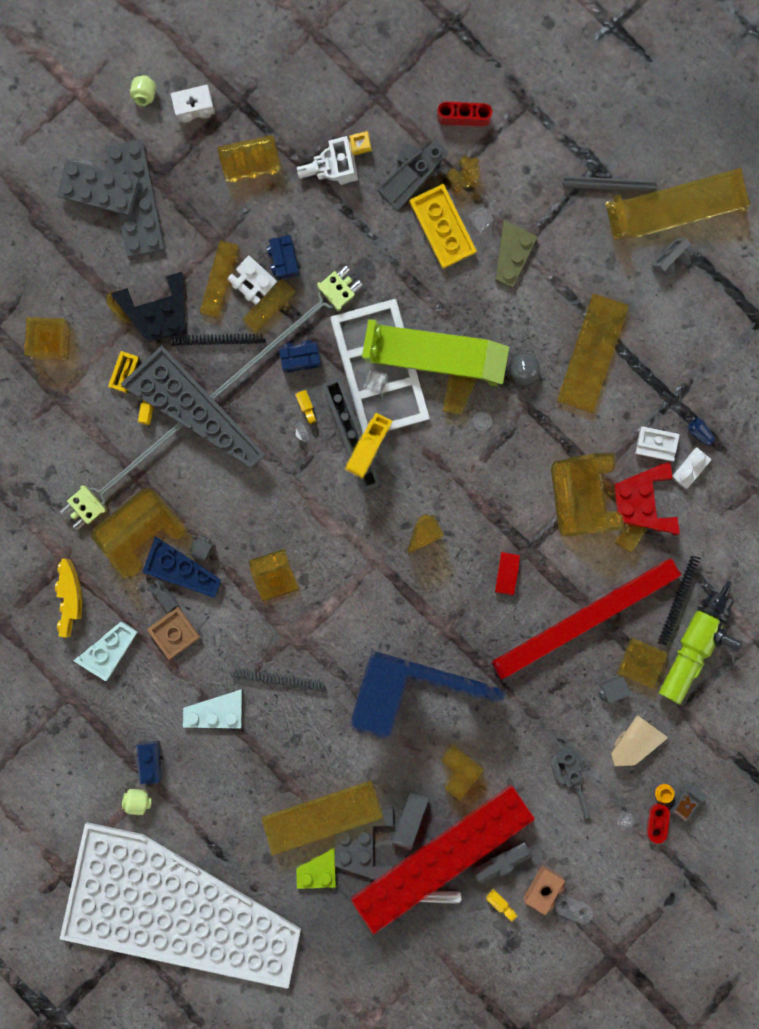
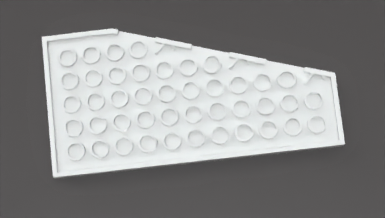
M87 822L84 826L60 939L288 989L301 928L144 834Z

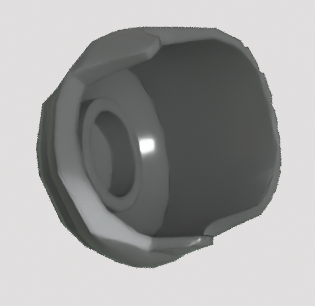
M520 353L512 359L509 371L513 382L518 386L527 387L534 384L540 374V365L533 355Z

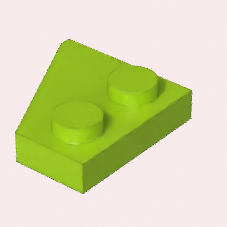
M335 848L329 849L324 854L316 856L311 861L296 868L297 889L336 887Z

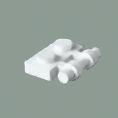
M249 255L236 269L241 276L237 279L231 274L227 279L232 283V287L235 290L238 289L245 295L244 298L253 302L255 305L261 300L256 296L257 292L259 291L265 296L277 283ZM245 280L254 286L251 290L243 284Z

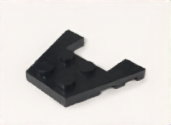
M182 271L165 277L172 296L135 307L128 288L111 293L112 299L120 306L121 310L131 320L147 343L185 331Z

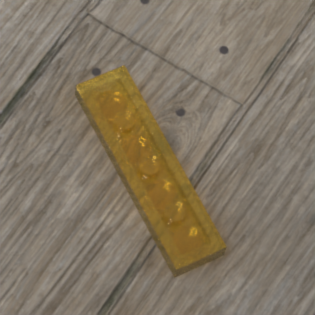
M220 240L200 308V314L219 319L229 284L227 279L232 273L239 249L237 244Z

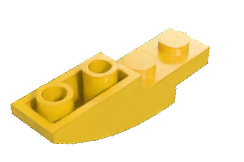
M375 413L360 438L345 468L346 471L361 478L364 477L392 425V420Z
M62 559L59 562L57 572L60 574L59 581L55 584L56 597L64 598V601L60 604L59 610L62 615L61 620L57 623V632H59L58 637L65 638L71 637L73 619H81L82 615L81 586L71 559Z

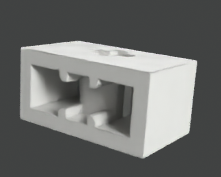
M208 85L170 93L175 115L179 122H190L194 118H207L211 114H215Z

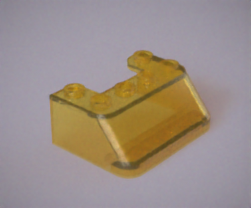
M614 452L593 453L558 460L552 464L551 475L559 532L562 536L570 537L624 530L622 515L617 511H606L602 474L610 473L615 468Z
M144 488L93 529L91 536L124 579H131L142 567L140 559L134 553L141 545L162 528L170 537L175 539L183 537L190 530L176 512L153 489Z

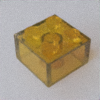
M26 317L24 355L30 359L69 361L71 323L65 318Z

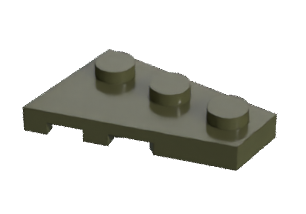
M505 220L503 221L495 281L513 288L538 236Z

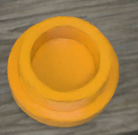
M661 784L656 788L655 797L660 803L667 804L674 799L675 792L670 785Z

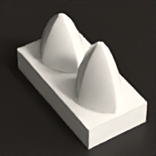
M696 447L675 471L672 479L683 488L688 489L712 459Z

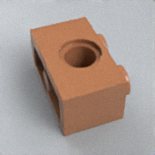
M542 864L523 897L524 902L546 915L548 911L553 909L557 894H561L565 888L563 876ZM550 887V892L542 894V888Z

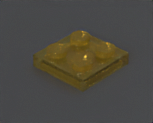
M630 638L616 673L654 688L668 653Z

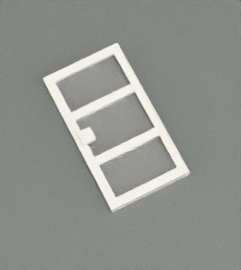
M396 299L330 317L362 434L375 413L393 421L388 431L429 420L416 370L367 363L362 358L368 319L376 320L379 325L404 328ZM373 374L386 377L383 384L374 389L368 388Z

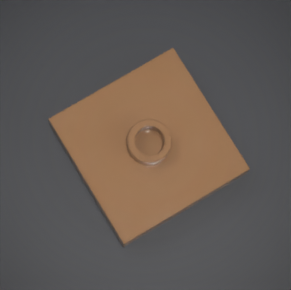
M179 606L147 629L168 660H171L201 638Z

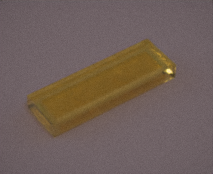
M281 279L242 320L257 333L296 292Z

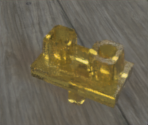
M464 155L459 161V166L463 170L459 173L454 168H451L446 174L455 192L462 186L468 189L471 185L475 188L479 185L477 178L480 174L477 171L480 167L478 165L479 160L476 157L471 159Z

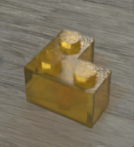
M451 743L440 759L454 772L443 785L449 793L458 800H461L484 769L454 743Z

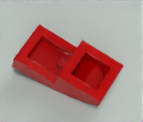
M501 552L494 593L514 596L520 555Z

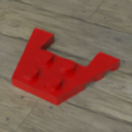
M666 462L614 484L618 523L654 529L658 532L663 531L675 536L680 534L678 517L657 518L653 482L672 480L671 462Z

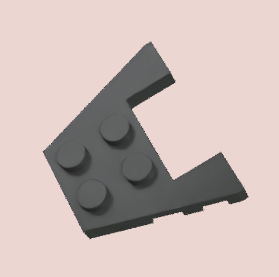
M388 807L385 810L335 826V867L374 880L393 868V865H373V826H393V807Z

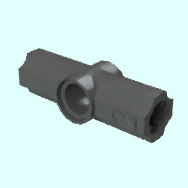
M522 841L507 850L497 851L490 856V859L473 867V871L480 884L497 875L502 876L511 872L514 866L532 856L525 842Z

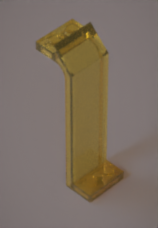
M738 168L631 199L622 200L621 194L614 195L613 201L606 202L605 205L615 240L633 239L735 210L743 213L748 211L751 203L748 198L742 168Z

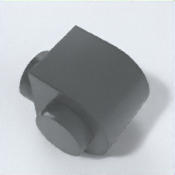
M201 535L200 539L194 541L190 547L191 556L207 562L215 545L211 543V539Z

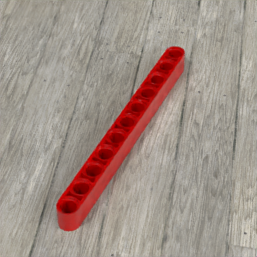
M667 559L493 660L491 664L499 678L504 679L672 582L682 574L673 559Z

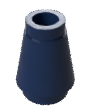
M696 418L687 426L689 434L706 446L715 440L704 420Z

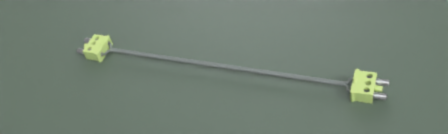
M347 266L338 273L334 271L321 283L318 282L317 288L319 289L318 297L320 301L211 394L210 397L213 400L322 306L334 307L337 311H341V307L354 297V292L362 286V283L358 280L350 288L348 287L352 282L351 278L348 276L344 280L341 279L350 271ZM335 279L336 282L331 283L330 280ZM340 286L342 290H337L336 287ZM321 293L331 303V306L327 303H322L323 298L321 296ZM346 293L348 297L344 298L342 295ZM181 423L175 425L101 490L81 486V489L67 500L69 504L60 513L65 516L72 509L75 510L70 516L74 520L79 516L81 517L73 525L75 530H79L86 523L90 524L102 513L107 512V508L104 506L105 498L103 495L184 425ZM92 490L96 493H101L102 502L95 496ZM76 498H79V503H78V504H77L76 501H75ZM83 505L86 506L85 511L82 510ZM89 512L92 513V517H91V518L88 516V513H89Z

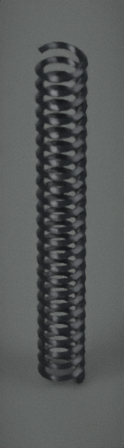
M238 333L237 340L236 334H234V340L232 339V334H230L229 342L228 334H226L225 342L224 334H222L221 342L220 334L218 341L217 335L215 334L214 341L213 334H211L210 343L208 334L206 343L205 334L203 335V342L202 335L200 334V341H198V335L196 334V342L194 335H192L191 343L190 335H188L187 343L186 335H184L185 340L183 343V335H181V342H179V335H177L176 343L175 335H173V344L172 341H170V344L172 346L174 344L176 346L178 344L179 346H185V344L187 346L189 344L196 346L197 344L208 345V343L209 345L212 343L213 345H223V343L225 345L227 343L234 345L235 343L242 344L243 342L245 345L246 342L247 344H257V342L261 344V341L264 344L266 338L263 341L261 333L259 341V334L257 333L255 340V334L253 333V338L251 339V334L249 333V340L247 334H245L244 342L243 333L241 334V341L240 334Z
M690 556L691 559L688 560L690 562L687 564L689 567H686L687 570L684 571L686 574H683V581H680V588H678L680 592H676L677 595H675L677 599H673L672 605L674 606H670L672 608L669 610L671 613H668L670 617H666L668 619L665 620L667 624H664L665 627L662 628L664 631H661V638H658L661 641L657 642L659 644L668 645L664 641L669 642L667 638H671V636L667 634L671 635L672 632L670 631H674L670 627H675L673 624H676V622L673 620H678L674 617L679 616L675 612L681 613L677 610L682 609L678 605L683 606L680 602L685 601L681 598L686 599L683 595H688L683 592L689 591L684 587L690 588L685 583L692 584L687 580L693 581V579L687 576L694 577L690 573L695 574L696 572L690 569L697 570L693 566L698 567V565L693 562L700 563V561L696 560L701 559L700 557Z

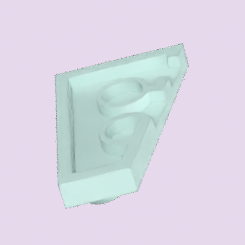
M120 622L83 654L78 656L74 662L107 681L138 631L124 622Z
M242 689L184 707L183 728H242Z

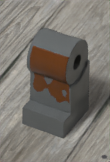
M688 782L676 798L670 813L680 821L685 822L690 818L699 803L705 800L707 795Z

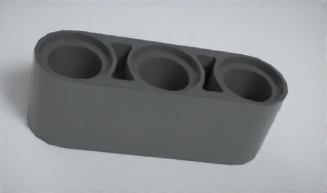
M409 792L391 845L408 851L411 850L428 802V797Z

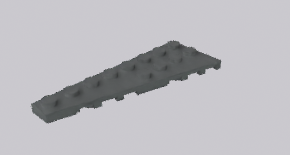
M162 345L121 383L125 389L250 468H253L266 456Z

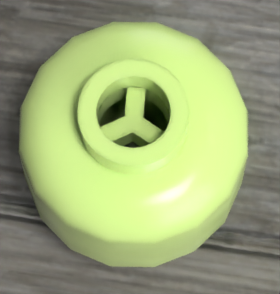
M145 75L135 77L132 80L130 97L136 104L141 106L152 103L156 92L155 82Z
M129 789L127 793L123 794L122 809H125L126 814L143 815L146 809H150L151 797H148L146 790Z

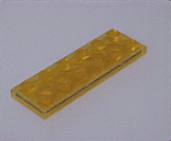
M594 293L592 294L556 402L589 413L594 412L629 305Z
M372 780L261 817L272 856L384 819Z

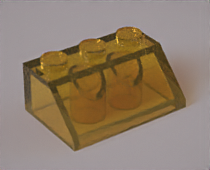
M274 135L217 147L226 181L238 182L241 178H256L259 174L267 173L271 175L281 170Z

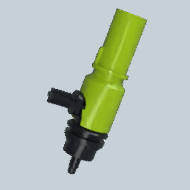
M727 581L720 593L711 590L708 597L700 603L703 607H697L698 611L695 612L680 641L682 648L677 650L678 656L658 692L660 695L681 705L694 678H697L705 664L703 663L704 659L711 656L715 647L723 645L736 652L741 650L743 642L727 635V630L723 629V624L729 623L726 618L732 616L731 607L734 601L727 597L731 590L732 582Z

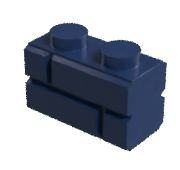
M291 235L269 239L270 245L266 247L268 256L272 257L274 264H270L272 275H276L279 281L300 276Z
M305 340L301 342L302 345L294 346V343L284 344L283 348H279L283 373L321 367L317 342Z
M159 741L140 742L136 745L139 784L159 783L162 780Z

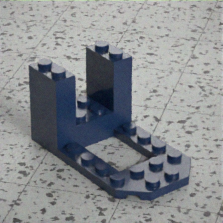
M371 650L350 726L354 727L353 730L359 733L369 731L373 733L374 737L385 739L386 736L390 738L407 675H411L410 679L422 682L425 679L430 681L432 686L439 688L442 685L449 686L450 691L461 694L463 690L468 692L467 694L470 697L480 699L483 696L487 700L498 703V700L504 701L506 693L497 687H493L492 690V687L480 681Z

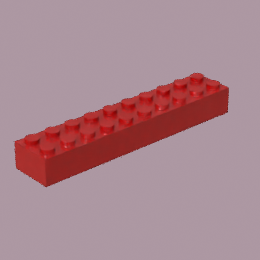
M510 784L351 897V901L371 932L375 934L534 821L535 818Z

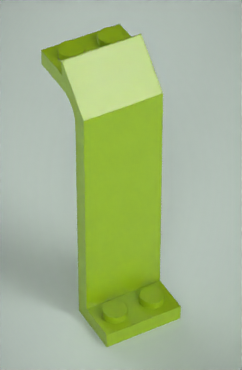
M368 319L362 358L367 363L481 379L487 381L489 386L497 387V384H503L509 346L486 339L379 325L376 320Z

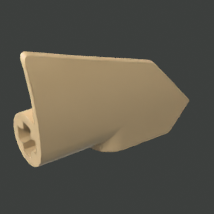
M636 716L627 731L622 732L614 744L616 747L611 753L614 766L636 765L664 742L667 736L639 716Z

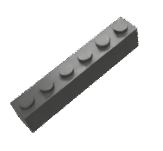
M338 377L323 383L322 386L351 458L362 437V433L341 378ZM371 462L364 477L357 476L363 493L381 487L373 462Z

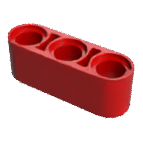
M445 101L438 106L437 120L442 125L484 127L490 123L493 111L491 106L486 103ZM448 111L450 115L443 116L441 112ZM467 112L469 116L463 117L460 113ZM484 112L488 117L482 118L479 116V113Z

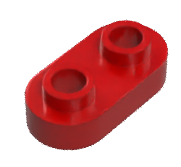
M661 803L651 806L646 831L648 838L656 844L663 843L666 840L670 820L669 809ZM657 810L662 811L660 816H656ZM655 829H659L658 835H653Z

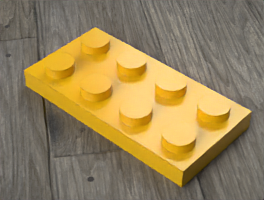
M444 184L409 200L442 269L476 254L477 250Z

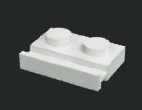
M640 427L635 454L673 462L679 434Z

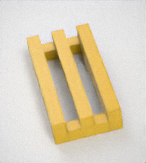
M120 351L108 387L128 394L129 390L123 388L121 383L125 380L131 360L134 359L128 376L136 370L140 358ZM124 357H127L118 385H115Z

